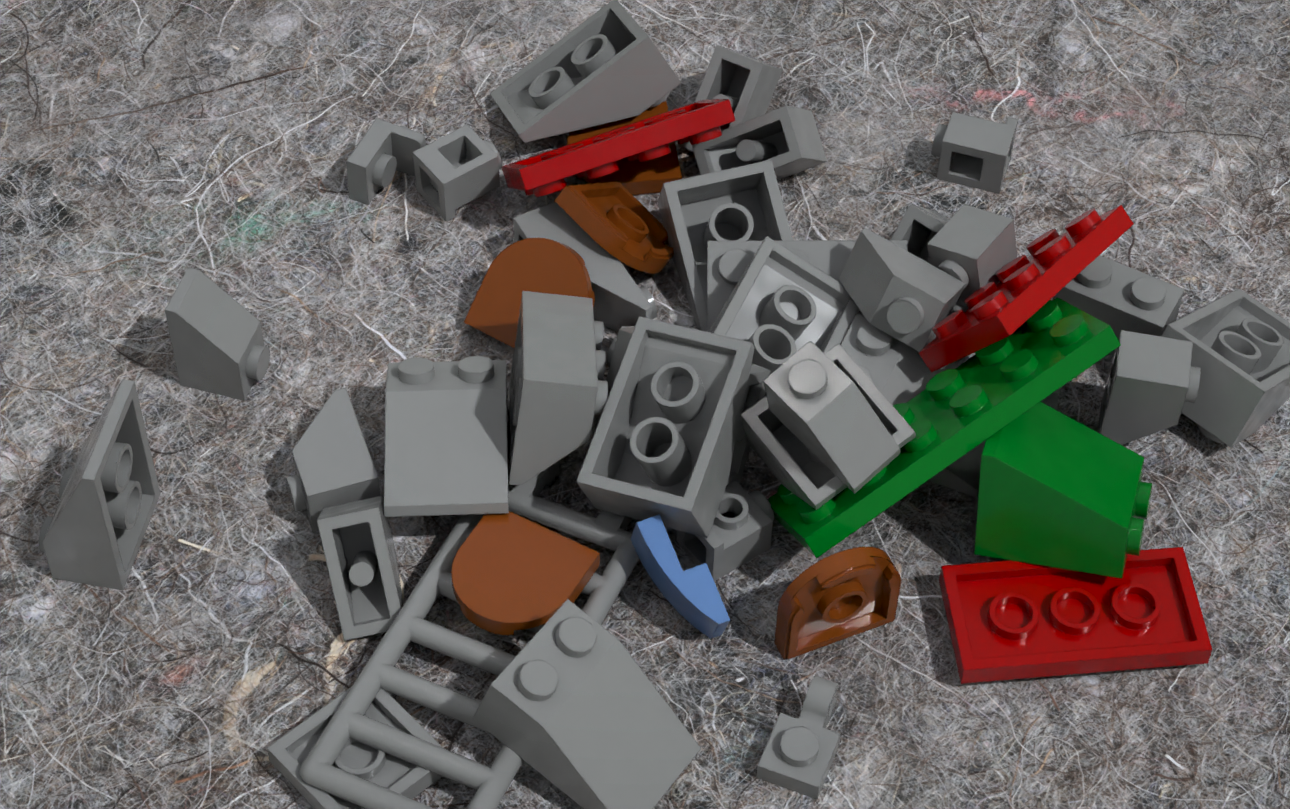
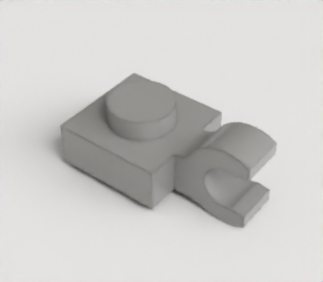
M814 675L806 693L799 718L780 712L757 765V778L818 799L840 744L841 734L826 729L836 706L837 700L834 699V696L838 689V683Z

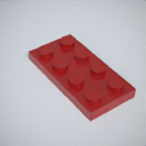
M729 99L700 100L502 166L501 168L508 188L524 190L526 195L534 194L535 197H540L564 189L567 186L564 179L566 177L576 174L577 178L587 177V180L618 171L617 160L626 157L628 161L638 159L639 162H644L669 154L671 150L668 143L677 141L678 144L690 142L691 145L715 139L722 136L721 125L736 120Z
M1122 205L1100 216L1095 208L1071 221L1065 227L1066 233L1059 235L1054 228L1039 236L1026 247L1031 254L1028 258L1022 255L1009 262L996 273L1000 280L997 285L994 282L988 283L965 299L964 302L969 308L965 313L962 309L958 310L932 328L936 338L918 354L932 373L1010 336L1134 223Z
M1183 547L1140 550L1139 556L1128 554L1122 578L1012 560L941 566L939 583L961 684L1207 664L1212 653V646Z

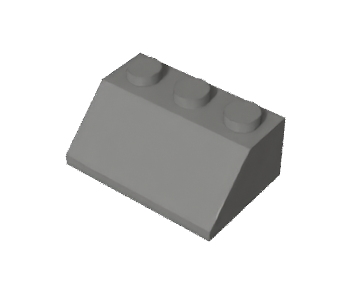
M522 291L508 388L509 485H523L588 442L591 436L593 417H601L608 395V382L603 381L606 352L601 350L604 324L602 321H594L592 298Z

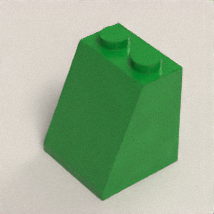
M1039 402L986 439L981 455L974 554L1122 578L1127 555L1139 556L1144 522L1148 517L1152 483L1141 481L1144 457L1054 408Z

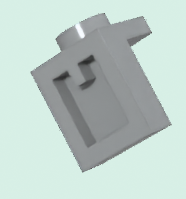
M376 118L346 161L349 198L369 205L381 187L386 188L391 183L396 170L415 176L413 152L426 146L425 136L408 127L398 126Z

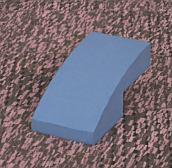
M660 514L636 522L630 540L641 563L663 596L681 616L710 639L722 635L730 622V618L707 563L683 571Z

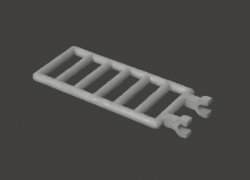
M556 462L521 486L509 485V511L615 552L602 575L594 573L581 594L589 596L582 610L602 625L639 560L630 540L632 532L626 530L632 518L601 511L598 518L595 519L540 498L539 495L545 485H549L560 470V462ZM469 514L459 517L301 765L300 777L306 784L365 809H435L332 766L349 738L476 790L466 809H497L524 761L505 744L501 747L492 765L488 767L364 716L381 688L490 733L472 719L481 703L480 701L395 667L410 641L497 676L516 657L425 620L439 595L457 601L452 588V563L458 549L484 514ZM543 625L528 630L537 633Z

